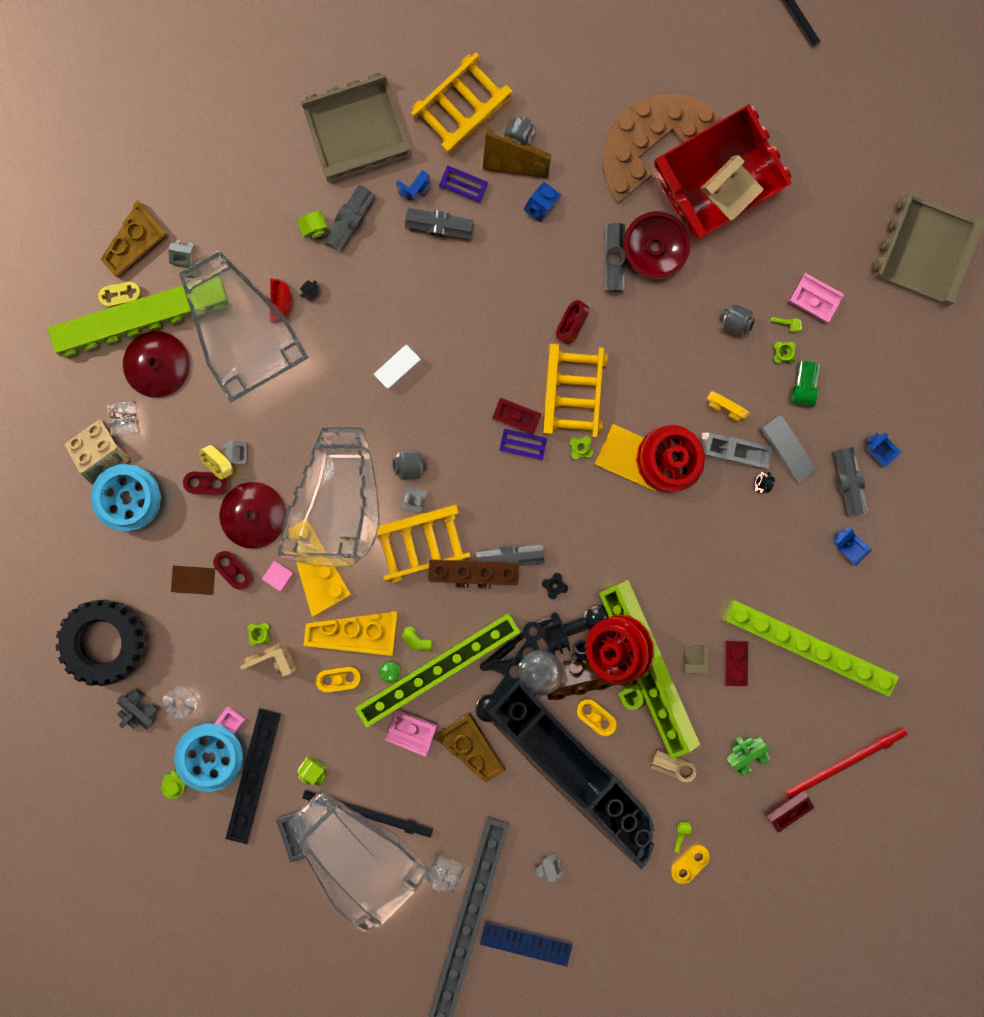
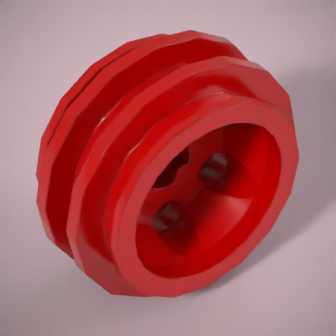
M667 425L654 429L644 436L637 449L636 463L639 474L647 485L659 492L673 493L686 490L698 481L704 471L705 454L701 442L694 433L682 426ZM672 441L676 442L678 445L673 446ZM659 443L663 445L662 451L657 449ZM672 454L676 455L677 461H673ZM655 459L659 460V467H657ZM684 466L685 469H684V472H683V474H682V473L680 472V468ZM666 471L671 472V478L665 476Z
M616 614L597 622L589 631L586 640V656L591 668L600 678L612 684H626L640 678L650 668L654 658V643L649 631L639 620L629 615ZM611 631L616 633L615 638L611 637ZM621 663H625L627 667L621 666Z

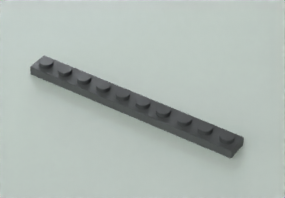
M487 818L429 1017H453L509 824Z

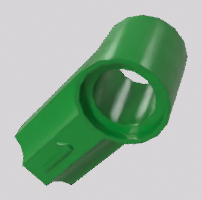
M810 361L800 362L797 384L794 385L792 393V404L815 407L818 396V388L816 386L820 364Z

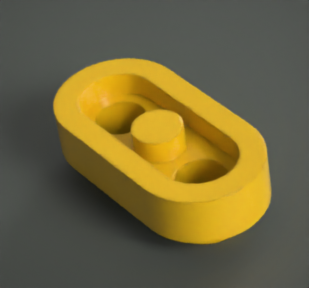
M711 391L707 398L711 408L719 412L721 409L729 413L728 417L738 423L741 420L746 421L750 414L745 408L716 392Z
M352 666L323 670L316 677L318 689L326 693L353 689L361 681L359 670ZM348 673L354 676V680L351 682L346 680ZM325 677H330L332 679V683L330 685H326L324 683Z
M584 699L578 703L576 712L583 722L602 736H609L614 733L617 723L610 713L591 699ZM590 706L592 708L591 713L585 714L583 712L584 707ZM603 720H607L609 722V726L607 728L601 727V722Z
M700 844L689 847L671 867V876L674 881L679 884L689 883L709 862L710 855L708 850ZM697 853L702 854V859L699 861L694 858ZM681 869L687 871V874L683 877L679 876Z

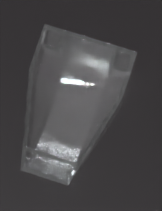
M220 250L179 273L206 363L230 403L309 358L285 314Z
M322 427L311 452L312 459L309 466L306 465L302 473L304 477L300 487L297 486L293 494L295 499L292 506L289 505L287 508L277 556L311 566L352 567L368 554L375 542L379 528V505L373 463L364 429L361 427Z
M321 790L288 821L305 858L334 909L357 929L365 933L382 925L417 891L430 872V868L399 837L364 818L358 812L349 809L343 803Z

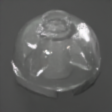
M541 649L525 655L519 663V680L532 694L540 696L551 694L562 683L564 675L562 664L558 657L549 651Z

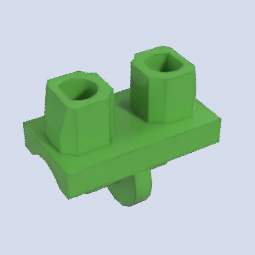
M760 736L754 740L750 737L744 742L738 737L736 741L739 745L732 749L734 753L726 757L735 772L738 771L742 776H746L752 771L749 765L750 762L756 759L761 765L770 760L767 752L770 749Z

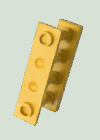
M476 52L472 56L470 54L467 55L460 62L461 66L424 101H417L411 108L413 110L411 117L414 121L421 116L442 138L443 144L441 148L447 156L512 97V90L507 84L503 88L497 87L476 65L479 62V55ZM468 71L491 93L490 96L492 98L486 104L484 102L481 103L460 80ZM452 86L475 108V114L471 118H465L443 95ZM438 101L458 122L459 129L454 133H449L427 109Z
M550 344L543 435H552L553 430H557V428L592 431V438H597V434L602 433L603 421L599 420L602 367L607 366V354H604V348L599 347L598 355L563 353V350H559V344ZM562 362L597 364L596 377L561 375V372H557V366L562 364ZM560 384L595 386V399L560 397V395L555 394L556 386H560ZM559 406L593 408V422L558 419V417H554V408H559Z
M457 505L370 528L371 536L377 537L381 541L390 573L383 576L384 580L389 579L390 583L403 580L402 575L429 568V563L421 566L419 564L411 535L413 526L420 525L421 528H424L432 560H441L432 527L434 525L433 521L442 519L446 524L454 557L443 560L467 561V558L471 557L470 552L463 554L455 527V515L459 514ZM398 530L399 534L403 536L411 565L410 569L399 572L389 537H391L390 533Z

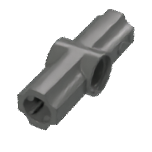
M358 185L347 204H344L337 213L335 223L329 230L324 242L340 252L352 232H355L362 223L364 213L373 201L375 194L364 186Z
M408 208L405 228L426 231L428 234L438 237L452 236L470 240L474 220L451 216L447 212L438 210L429 212Z
M610 223L605 225V292L625 291L626 256L623 250L625 224ZM611 253H618L621 261L613 263L609 259V255Z
M854 447L834 451L839 473L837 475L840 492L844 495L848 517L868 513L863 491L865 489L864 477L858 468Z
M543 544L519 547V545L499 547L496 550L476 552L477 561L518 563L519 568L525 565L545 563Z

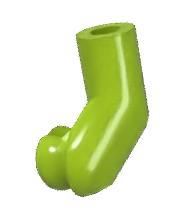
M411 626L404 628L402 638L411 649L431 651L432 640L419 639L415 634V628Z

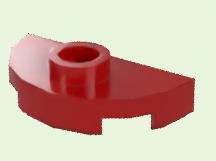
M270 278L272 323L282 321L286 317L291 304L290 290L282 279Z

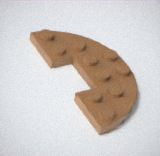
M671 93L644 98L627 108L613 124L607 136L603 153L605 180L617 203L621 202L653 175L639 158L671 131L674 132L682 143L694 137L720 120L721 117L716 111L693 97Z

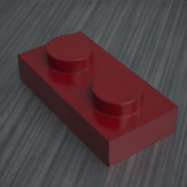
M500 398L492 419L534 435L542 413Z
M725 641L724 686H748V641Z
M802 791L781 807L774 809L767 817L779 833L815 807L806 792Z

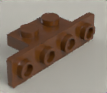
M431 559L429 560L428 581L456 583L455 587L469 588V584H478V588L491 589V584L518 585L519 564Z
M570 660L563 662L567 682L547 686L546 691L548 700H562L566 696L584 695L588 691L606 690L610 686L626 684H612L600 678L591 668L589 662Z

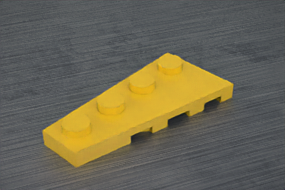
M304 518L287 528L311 616L314 617L350 596L351 593L308 519Z
M398 611L306 623L303 646L393 656Z

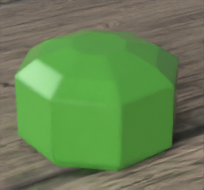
M394 661L384 662L379 668L380 678L386 683L395 682L401 675L400 666Z

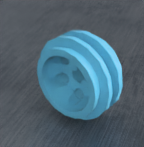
M120 464L109 467L98 476L92 486L90 500L93 511L101 523L113 530L130 532L145 527L154 519L160 508L161 494L158 483L149 472L139 466ZM122 477L127 479V484L124 486L119 483ZM137 483L142 485L143 489L141 491L136 490L135 486ZM110 488H112L115 492L112 497L108 496V491ZM130 492V497L133 499L131 503L126 504L127 500L124 499V496ZM141 499L145 500L143 508L139 506ZM112 505L118 507L116 513L111 512L110 507ZM129 510L134 513V516L130 519L126 517V512Z
M210 723L195 726L186 732L178 742L174 755L176 771L182 781L191 788L204 792L223 789L234 781L242 768L243 761L241 743L234 733L222 725ZM202 737L208 739V744L205 746L200 744ZM222 740L225 743L223 749L217 748V741ZM190 750L196 751L197 755L195 758L188 756ZM205 752H213L216 757L215 761L206 762L204 759ZM225 756L230 759L228 765H223L221 762ZM195 766L201 767L202 772L200 774L193 772ZM212 769H216L218 771V776L216 778H212L210 776V771Z

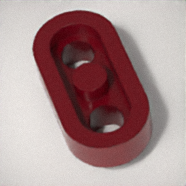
M575 300L570 303L556 330V337L559 340L569 344L577 338L588 317V305L581 300Z
M192 471L187 473L183 479L184 489L192 494L222 495L229 486L227 477L219 479L212 472ZM194 479L199 480V485L197 487L192 486V481ZM216 480L221 481L220 488L214 487V482Z
M221 551L215 555L213 560L215 569L233 588L242 590L250 586L252 582L250 571L233 553ZM224 558L229 559V565L226 567L222 564ZM239 574H242L245 577V580L242 583L238 582L237 580Z

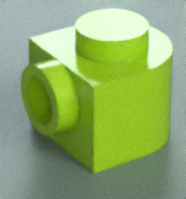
M322 211L311 212L296 220L302 237L312 236V238H318L325 235L324 231L328 229Z
M635 681L624 685V690L618 693L622 704L629 710L641 709L647 704L639 684H636Z
M307 756L297 770L298 778L307 785L311 783L320 786L327 776L324 774L327 767L312 757Z
M171 770V773H165L161 786L163 795L169 799H176L184 794L187 785L182 781L177 771Z

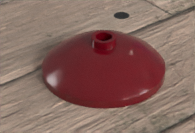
M652 211L640 215L630 224L624 236L623 250L628 263L639 274L654 279L666 278L679 271L687 261L690 253V237L686 227L678 218L666 212ZM656 244L658 251H653L651 245Z
M151 331L141 334L128 345L124 353L123 372L127 382L135 391L147 397L161 398L175 393L185 383L189 374L190 360L185 346L176 337L166 332ZM152 359L157 360V364L154 367L150 366Z
M259 482L243 483L234 487L224 497L219 512L220 524L225 535L236 545L250 549L262 548L274 542L282 533L286 523V507L281 496L270 486ZM249 511H253L255 513L253 519H249L247 517V513Z

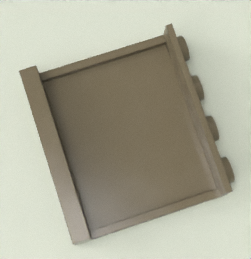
M375 73L370 75L367 80L361 82L354 80L347 83L346 87L340 89L333 87L326 90L324 94L318 96L317 94H311L301 101L327 182L411 155L386 74Z
M911 191L906 196L903 195L898 208L901 211L899 216H895L891 223L890 229H893L891 236L886 237L882 249L885 251L882 258L879 257L875 264L874 270L877 271L875 277L950 306L956 300L984 228V219L978 217L974 220L913 196L914 192Z

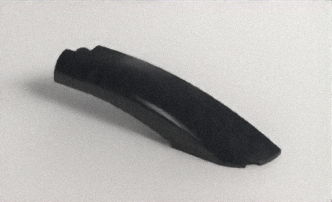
M511 679L494 691L496 695L482 709L493 721V725L571 805L634 864L643 869L649 861L654 848L652 841L653 831H655L653 821L646 808L616 776L603 766L561 725L519 679Z

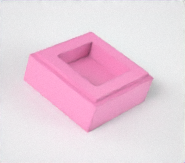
M274 561L262 580L281 592L293 575V572L277 561Z
M227 706L214 724L224 726L235 735L246 719L230 706Z

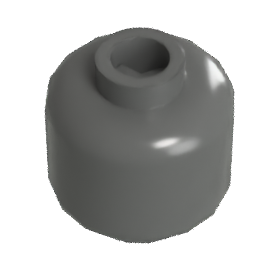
M526 117L513 118L509 121L503 138L508 136L513 138V142L522 146L530 145L536 133L535 127L531 124V120Z
M733 304L729 309L725 308L723 310L720 321L723 322V330L742 337L751 332L755 318L751 310Z
M417 450L399 451L396 457H393L392 462L394 474L398 475L402 480L419 479L427 467L425 457H422Z

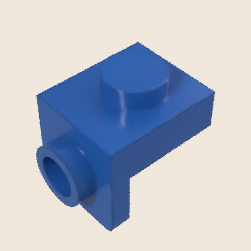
M422 170L410 187L398 180L396 186L399 190L397 192L408 200L410 197L415 201L420 193L424 194L430 187V175Z
M543 182L529 198L524 211L539 222H542L548 211L559 200L561 194Z
M886 432L880 435L875 433L867 441L869 445L865 448L883 468L889 465L901 453L887 438L888 434Z
M850 527L847 530H842L834 541L837 550L855 566L872 551Z

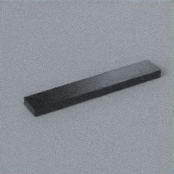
M259 708L225 838L227 840L248 844L282 713Z

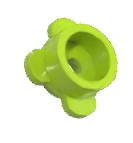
M792 341L789 343L776 342L774 344V349L776 350L774 361L776 363H794L796 360L794 356L796 344Z
M584 436L582 439L572 438L570 440L573 451L571 456L573 459L577 460L579 457L590 458L593 455V451L590 448V437Z
M267 623L248 625V642L250 645L255 646L257 643L266 645L270 642L271 639L268 636L269 625Z

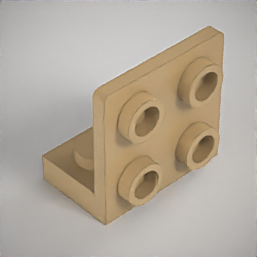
M739 155L733 156L700 188L730 221L734 220L763 191L760 184L742 166L745 161Z
M101 419L65 443V447L80 474L92 485H94L98 476L109 467L126 464L130 461L128 456L115 443Z
M279 644L264 650L265 655L261 657L257 653L243 659L244 664L239 666L243 670L274 656L276 660L273 661V664L278 674L282 673L284 677L297 671L287 647L280 648Z

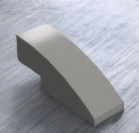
M779 415L760 429L797 484L816 471L807 453L782 415Z
M702 432L700 442L705 456L758 468H769L773 447L734 437Z

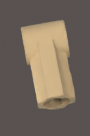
M657 750L651 769L686 783L691 782L695 778L696 769L691 761L678 757L671 759L669 754ZM685 765L692 768V773L687 777L679 773L680 768Z

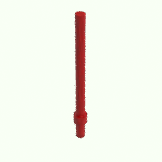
M903 727L890 735L885 734L881 736L879 741L785 791L787 796L791 799L793 796L810 789L884 748L886 750L892 747L894 742L908 735L905 728Z

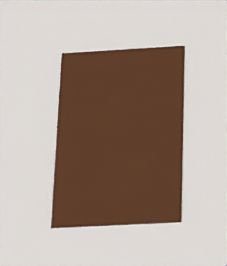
M173 565L171 592L213 595L215 568Z

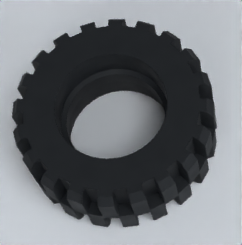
M94 600L78 605L76 609H72L67 613L68 617L62 620L60 623L62 628L56 634V638H59V644H55L56 651L60 652V657H58L60 664L64 663L66 666L64 670L68 675L73 674L75 680L86 682V685L107 686L126 679L132 672L137 670L139 662L145 656L143 653L144 648H147V641H144L146 631L140 625L142 621L139 616H135L131 608L125 607L123 603L117 601ZM99 621L112 624L118 630L121 637L119 655L113 661L106 664L91 661L85 654L82 646V638L86 628Z

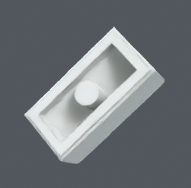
M406 344L378 369L374 375L389 391L419 364L421 359Z

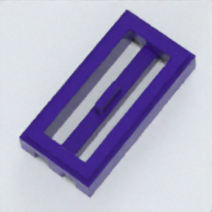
M448 165L439 184L440 188L479 204L488 186L487 181ZM449 172L464 179H467L469 181H472L476 184H479L482 187L481 189H479L465 182L448 176ZM448 181L458 186H461L465 189L478 193V196H475L461 189L448 185L445 182Z
M504 428L499 451L543 460L547 438ZM507 434L540 441L542 444L540 446L509 439ZM505 443L540 450V453L535 454L505 447Z

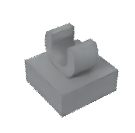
M180 240L170 243L168 249L169 264L191 268L193 264L192 242H188V246L181 245Z
M226 441V444L221 446L222 449H226L225 457L230 464L246 465L247 442Z
M405 487L400 508L422 513L427 492Z
M557 853L547 856L542 861L543 864L535 869L537 877L547 875L548 882L557 881L564 875Z

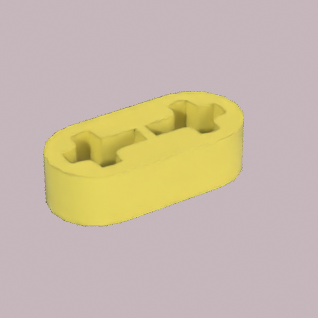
M133 282L106 286L98 293L100 303L106 307H115L140 299L142 296L141 288ZM129 287L136 290L133 298H130L128 295H122V293L128 292ZM108 291L113 295L118 294L117 297L111 298L110 303L104 299Z
M209 445L199 450L202 463L219 479H224L232 475L233 470L230 462L215 447Z

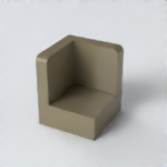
M685 645L683 672L708 674L709 647Z

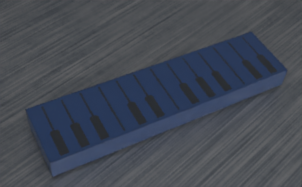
M485 921L480 945L566 967L573 945L569 942Z

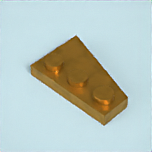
M486 129L482 168L548 177L551 161L550 153L528 144L522 146L513 142V138L508 136L503 138L495 135L493 130Z
M138 200L134 203L129 216L125 218L118 234L113 238L100 259L116 278L167 235Z
M471 713L434 736L435 741L441 743L448 749V752L465 763V766L485 783L506 770Z

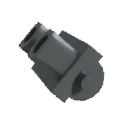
M134 689L125 696L122 694L117 699V704L128 713L127 715L122 710L118 712L117 715L122 719L119 726L124 728L128 724L134 730L138 725L132 720L134 718L147 730L152 724L157 709L148 703L140 711L135 705L142 699V696Z

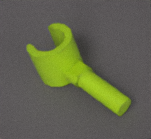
M771 318L773 323L790 325V332L802 331L800 319Z
M690 822L678 824V839L674 849L675 853L680 852L684 835H691Z

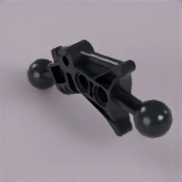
M599 604L592 605L585 611L584 617L562 624L558 613H552L551 617H544L527 623L519 636L513 641H508L485 662L481 663L480 669L482 671H495L504 676L496 687L497 689L505 682L514 679L510 675V669L513 666H519L522 669V675L518 679L537 697L548 669L546 666L549 659L553 656L556 657L555 651L560 650L563 655V648L565 647L571 652L569 636L588 629L591 630L597 622L608 618L605 606ZM531 628L537 629L535 636L529 634ZM524 637L527 639L515 657L502 659L516 647L515 645ZM541 638L549 647V650L544 654L545 657L542 665H540L542 654L537 643ZM526 648H533L536 652L535 658L531 661L526 660L523 656ZM494 691L492 694L481 696L475 705L477 716L484 722H493L482 709L496 695Z

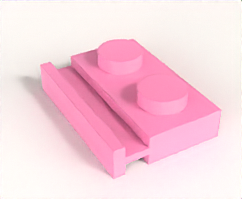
M805 273L791 296L789 303L828 324L844 294Z
M396 709L385 741L426 757L429 754L438 725Z

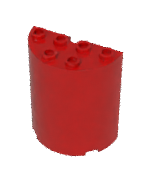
M750 104L654 160L655 169L660 174L658 179L667 198L683 223L687 221L690 232L697 238L703 237L730 221L700 188L733 156L739 155L745 161L742 166L763 188V191L741 213L792 184L790 171L781 164L779 160L781 155L775 146L771 148L769 145V132L764 126L761 127L758 121L759 114Z

